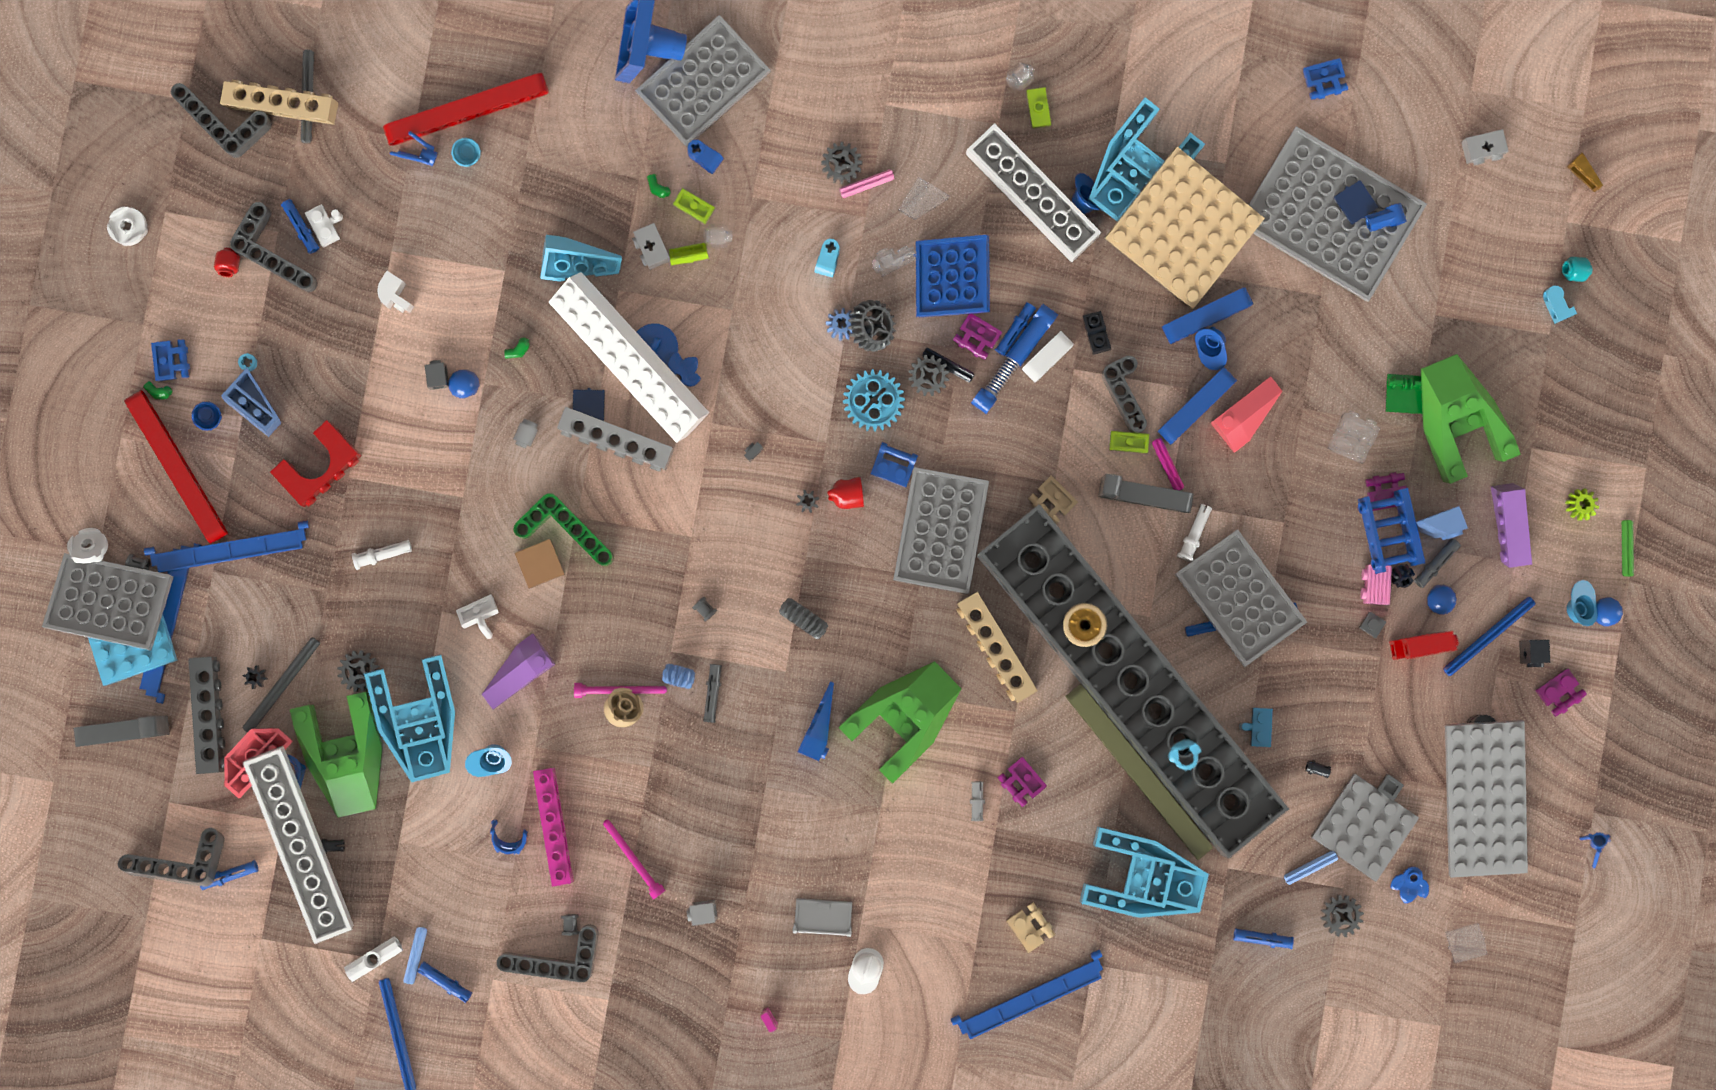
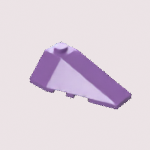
M531 634L517 644L482 695L494 710L556 664L536 636Z

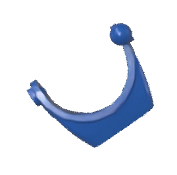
M287 755L289 761L294 766L295 776L301 789L306 766L295 757Z
M492 820L490 834H492V843L495 851L504 854H520L526 844L528 831L523 830V837L519 841L507 843L497 837L495 827L498 821Z

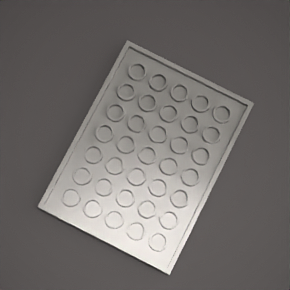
M1297 126L1249 203L1250 207L1265 218L1253 234L1367 302L1371 299L1427 205L1425 202ZM1361 180L1379 207L1370 214L1401 203L1407 222L1398 226H1388L1370 232L1366 225V218H1362L1351 225L1333 197L1344 191L1346 186L1350 187Z

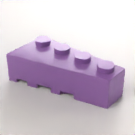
M1514 483L1491 486L1498 539L1501 546V562L1509 568L1531 565L1532 556L1525 489Z

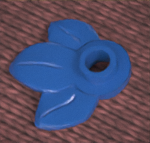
M678 352L671 355L667 364L668 368L675 375L680 376V381L685 386L692 387L701 380V377L695 373L698 368L697 357H688L683 360Z
M1408 867L1403 874L1396 875L1392 879L1390 888L1400 890V897L1405 904L1412 902L1417 895L1426 898L1429 894L1428 882L1423 879V874L1417 867ZM1411 875H1417L1415 879H1410Z

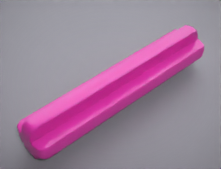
M1162 439L1153 440L1152 445L1173 489L1182 490L1184 485Z

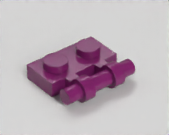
M969 314L960 327V330L966 334L964 337L956 334L953 341L958 343V346L962 349L966 348L973 352L975 357H981L986 360L989 353L983 350L985 345L993 349L1002 332L976 315ZM970 337L980 342L978 347L968 341Z
M1392 472L1387 476L1380 477L1376 475L1366 479V486L1374 487L1373 492L1367 493L1370 497V502L1392 498L1394 491L1407 488L1406 486H1398V481L1405 480L1404 473L1397 474ZM1390 483L1391 488L1382 490L1381 484ZM1391 505L1387 507L1373 509V511L1394 508L1397 506Z
M1569 668L1564 669L1535 690L1546 706L1554 703L1556 708L1551 713L1555 717L1561 713H1566L1569 707L1580 703L1582 698L1587 695L1584 689L1575 692L1573 688L1579 685ZM1568 693L1570 698L1562 702L1559 698Z
M1023 757L1019 758L1008 768L1012 774L1009 778L1004 773L997 777L1002 783L1001 786L1010 792L1013 796L1012 799L1018 802L1021 807L1028 803L1023 796L1028 793L1033 799L1047 787ZM1015 780L1023 787L1021 791H1018L1012 784Z

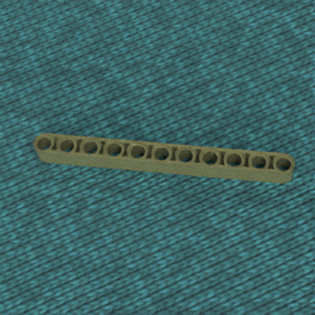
M1079 684L1065 697L1194 857L1199 860L1212 850L1213 847L1085 688Z

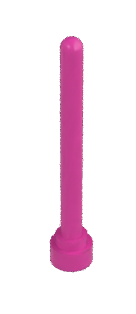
M574 683V698H582L586 694H611L618 688L631 689L633 694H664L667 692L665 686H586L583 683Z
M605 820L603 822L604 827L649 886V894L654 900L666 891L662 884L655 883L610 820Z

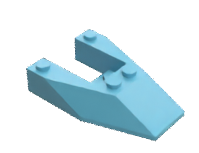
M1146 97L1109 142L1089 197L1091 202L1116 221L1119 220L1164 162L1162 158L1137 140L1160 110ZM1190 132L1179 148L1194 160L1203 149L1205 143Z
M440 654L421 659L430 693L429 698L393 706L384 669L364 673L378 731L411 783L450 773L455 709Z
M1097 826L1093 842L1095 847L1132 855L1124 892L1084 883L1079 901L1081 904L1138 918L1200 913L1209 876L1208 873L1157 841Z

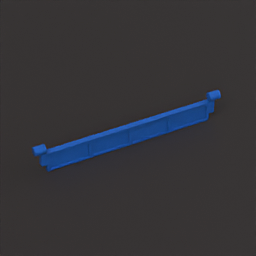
M308 520L298 522L299 530L156 554L155 547L144 548L145 556L150 555L152 566H157L158 572L162 573L302 549V541L306 540L305 529L309 528Z
M194 543L193 548L200 547L202 545ZM181 545V549H180V550H182V549H188V548H192V547H188V546H183V545ZM189 568L168 571L167 573L173 576L163 616L171 641ZM166 665L144 672L139 688L146 690L145 695L157 697L156 702L161 704L164 703L166 695L159 693Z
M1100 950L1091 953L1093 961L964 1021L961 1020L959 1015L950 1020L953 1026L958 1024L962 1034L967 1033L970 1039L975 1038L1102 979L1099 971L1103 970L1099 958L1103 956Z

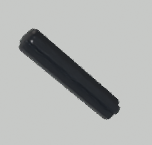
M928 347L922 353V356L927 355L928 359H931L932 355H935L936 361L941 358L940 363L942 365L947 364L944 368L945 370H949L967 382H971L975 375L970 370Z

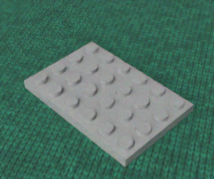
M719 15L686 44L681 61L670 59L635 91L678 139L688 147L691 141L697 139L771 71Z
M913 468L893 581L969 594L989 481Z
M1238 529L1175 574L1244 668L1307 623L1306 619Z
M64 553L42 627L152 651L173 576L105 561L76 563L70 554Z

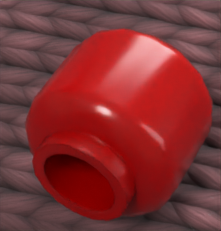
M232 248L219 250L215 254L214 269L218 272V275L232 277L238 273L240 255Z

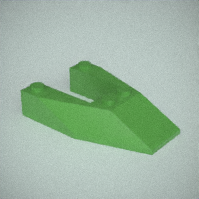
M1458 354L1421 368L1423 430L1443 482L1451 484L1468 477L1454 438L1482 426L1495 460L1504 462L1521 455L1515 437L1495 400Z
M934 661L880 687L839 729L853 741L880 715L905 740L906 743L879 768V771L893 784L934 743L961 688Z
M369 692L347 696L355 735L322 742L314 705L290 709L293 727L306 765L338 818L373 810L377 806L383 748Z

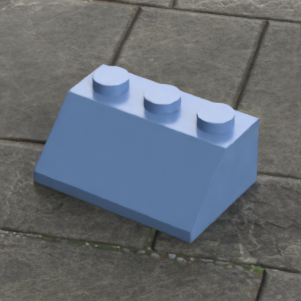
M1460 506L1416 521L1419 532L1435 539L1441 537L1442 540L1462 535V530L1468 528Z

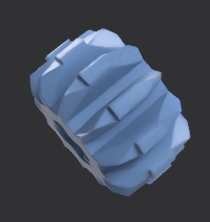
M842 308L839 314L838 310L835 309L834 314L836 316L828 315L832 321H826V325L831 326L827 329V332L834 331L832 338H835L838 334L839 341H842V335H845L847 340L850 339L848 333H852V330L848 329V327L851 326V323L847 320L850 319L851 315L849 313L852 312L851 310L845 314V308ZM838 321H845L846 327L838 328Z
M667 664L662 673V681L669 685L690 689L692 684H694L695 672L689 668Z

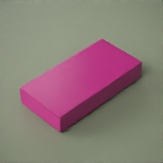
M769 1007L762 1010L761 1019L768 1031H775L778 1023Z

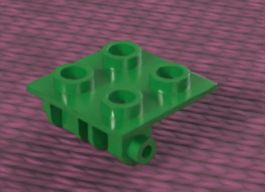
M1387 374L1385 412L1423 414L1421 376Z

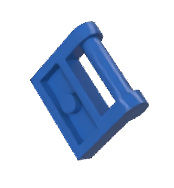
M882 442L871 475L907 487L918 455L914 453L912 455L887 446V443ZM884 453L908 461V467L884 459Z

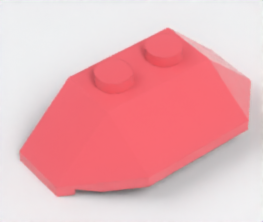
M252 728L224 757L225 787L240 799L252 786L243 762L246 759L284 746L286 749L293 740L279 728Z

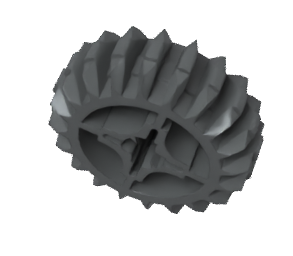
M867 300L860 302L859 305L854 307V311L849 313L852 318L847 320L851 323L848 329L852 330L850 336L855 338L853 343H858V348H864V351L875 352L883 350L891 344L890 340L894 339L892 333L896 332L893 326L896 323L893 322L892 318L894 315H890L891 309L886 308V304L880 303L877 300ZM868 311L872 312V315L869 317L866 316ZM877 335L878 338L873 340L872 337Z
M787 598L779 609V613L815 639H820L828 628V624L791 598Z

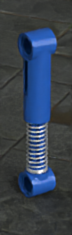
M1042 304L1031 322L1005 355L1007 360H1004L1003 366H1000L999 371H996L997 374H994L995 377H992L991 382H988L989 385L980 389L971 404L985 414L989 412L997 401L996 396L1000 393L999 390H1002L1001 387H1004L1003 384H1006L1005 381L1008 382L1007 379H1010L1009 376H1012L1011 373H1014L1013 370L1016 371L1015 368H1018L1017 366L1021 367L1059 314L1045 304Z

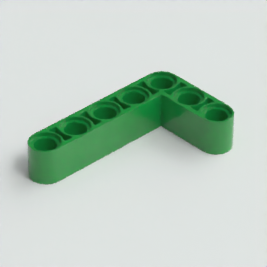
M554 494L544 495L514 525L515 535L526 539L532 536L552 516L599 565L609 566L614 560L613 553ZM549 498H554L556 502L552 508L546 506V501ZM536 511H540L542 514L539 521H534L532 517ZM564 511L568 512L569 518L566 521H561L559 518L560 514ZM525 524L528 527V531L526 534L521 535L519 527ZM576 525H581L582 532L579 535H574L573 528ZM592 538L596 542L595 547L588 549L586 542ZM607 552L609 559L603 563L599 559L600 554Z

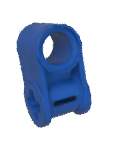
M693 140L688 145L689 157L711 174L716 171L724 160L721 154L699 140ZM698 147L700 148V153H699V152L693 153V148H694V149H697Z

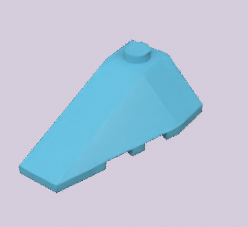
M546 235L540 279L566 281V278L580 272L584 276L619 274L622 256L566 237Z

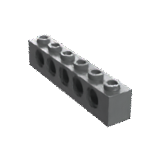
M217 657L188 658L196 774L224 772L225 756H223V749L225 748V738L222 737L224 720L221 718L220 710L223 709V702L219 698V691H221L222 685L221 680L218 679L220 662L217 660ZM204 672L209 673V680L207 682L202 679ZM206 691H209L211 694V698L208 701L204 699ZM207 710H210L212 713V718L209 721L205 718ZM209 729L213 731V737L210 740L206 737V732ZM210 748L213 749L215 753L212 759H210L207 755V752Z

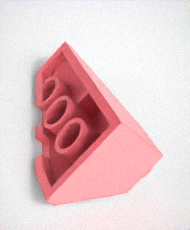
M1270 376L1211 422L1212 426L1234 453L1251 440L1282 393V390Z

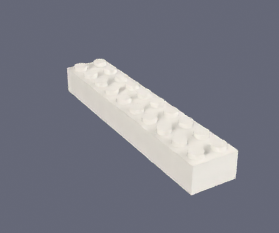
M582 272L566 280L549 301L551 306L676 443L686 438L709 414V411Z
M284 746L246 759L243 762L314 944L352 930L354 924Z

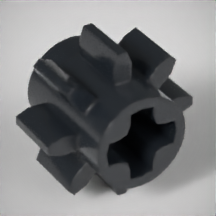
M1400 564L1392 569L1393 576H1391V582L1397 588H1406L1413 583L1412 577L1415 573L1407 564L1405 566Z
M255 665L254 670L247 667L248 673L242 675L246 677L244 684H252V689H256L257 685L264 687V680H268L264 674L267 670L260 671L259 665ZM253 674H258L256 677L258 681H253Z

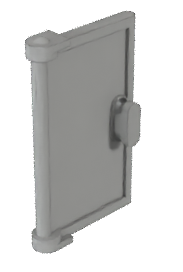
M796 898L793 933L851 937L852 902Z

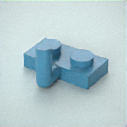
M1252 708V723L1239 724L1240 730L1251 731V746L1271 747L1273 709Z

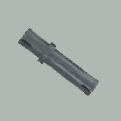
M1451 538L1435 558L1424 566V570L1414 579V582L1419 587L1424 588L1433 577L1438 575V571L1461 547V544Z
M710 664L709 678L706 681L708 687L704 722H716L722 665Z

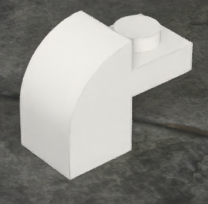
M386 271L378 284L377 290L380 301L387 308L391 309L393 306L402 313L405 310L410 313L414 308L412 304L399 297L406 283Z

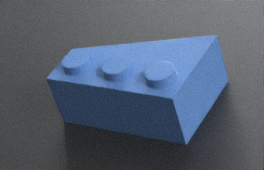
M248 368L221 395L224 402L268 437L281 424L280 419Z

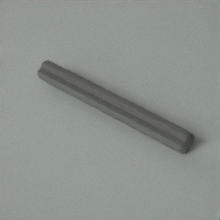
M303 50L302 93L303 91L313 92L314 52L312 50ZM301 120L300 140L302 143L312 142V121Z

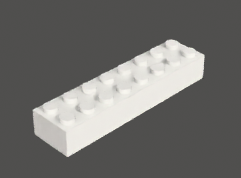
M995 123L967 149L966 155L1071 263L1101 234V231Z

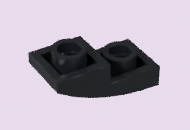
M1101 311L1082 315L1092 354L1110 351L1111 345Z

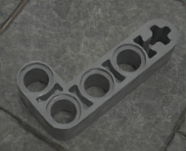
M1128 355L1107 365L1102 371L1101 376L1128 430L1132 433H1141L1147 427V421L1124 378L1136 370L1138 363L1135 357ZM1130 361L1133 368L1131 370L1125 369L1123 362ZM1109 369L1114 370L1116 377L1113 379L1109 378L1106 375V371ZM1115 387H1123L1124 395H1117ZM1130 403L1133 406V412H1126L1124 404ZM1135 413H1137V415H1136L1134 418H1131V419L1128 418V417L1133 416ZM1135 420L1137 423L1141 422L1142 425L1139 428H1134Z

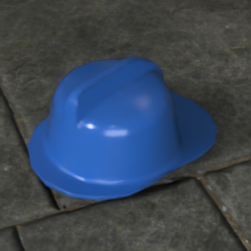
M1084 173L1077 174L1075 177L1076 190L1072 196L1073 204L1083 214L1090 213L1093 210H1101L1089 200L1094 181Z
M1215 326L1199 330L1195 336V343L1202 364L1210 370L1217 371L1222 369L1227 362L1225 335L1216 329Z

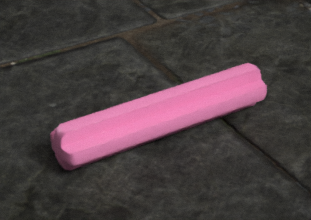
M889 169L841 187V196L846 198L894 179V174Z

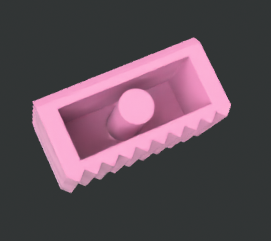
M1366 565L1365 569H1362V580L1365 581L1364 588H1361L1360 596L1361 599H1364L1363 604L1390 605L1392 566H1386L1387 572L1375 574V570H1373L1371 565Z

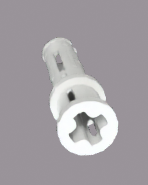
M1205 504L1200 505L1188 537L1186 536L1183 539L1184 545L1181 552L1177 554V557L1188 562L1194 560L1195 550L1200 546L1199 538L1212 511V508L1209 506L1206 508Z
M409 540L375 550L369 548L366 552L352 553V560L356 570H359L362 566L376 565L377 561L412 552V547Z

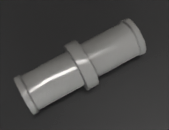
M972 781V799H970L972 804L971 821H984V782Z

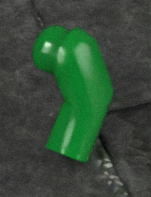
M656 174L647 176L649 188L653 195L659 198H665L670 195V188L658 184Z
M522 337L515 348L504 349L505 359L523 357L530 347L529 340Z
M148 381L143 386L156 400L167 399L172 395V389L169 386L156 388L151 381Z

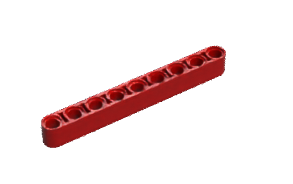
M537 73L387 123L383 126L388 144L394 146L413 140L414 138L408 134L409 131L418 137H422L548 94L549 90L543 73Z
M139 390L124 399L127 408L206 540L212 544L227 535L226 527L147 395L142 390Z

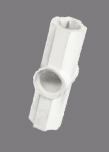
M394 936L345 966L344 969L348 978L353 982L402 952L403 948L400 941ZM371 954L377 956L378 962L376 964L370 961Z

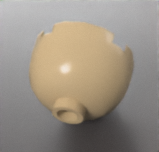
M615 689L608 695L604 703L606 719L616 727H629L637 722L643 714V702L638 695L635 696L631 693V689Z

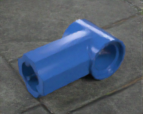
M1401 203L1391 205L1385 208V210L1365 217L1366 225L1370 232L1388 226H1398L1407 222Z

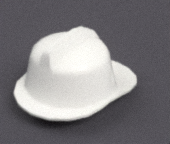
M862 949L853 959L848 982L851 989L858 994L871 993L878 985L884 962L881 954L875 949Z

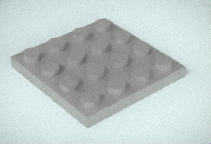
M1353 774L1311 838L1330 851H1334L1337 856L1377 882L1419 817L1396 801H1392L1380 793L1377 788L1358 775Z

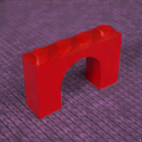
M328 420L313 432L330 454L329 468L322 476L316 479H306L285 459L270 471L287 492L303 507H309L315 503L316 497L320 493L327 492L331 488L330 484L334 480L338 481L345 475L344 471L349 467H354L360 461L358 458L362 456Z
M1445 631L1389 641L1392 659L1398 660L1455 651L1459 642L1454 631Z

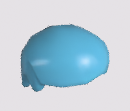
M465 137L458 139L453 144L451 150L453 160L463 167L475 164L481 154L478 143L473 139Z

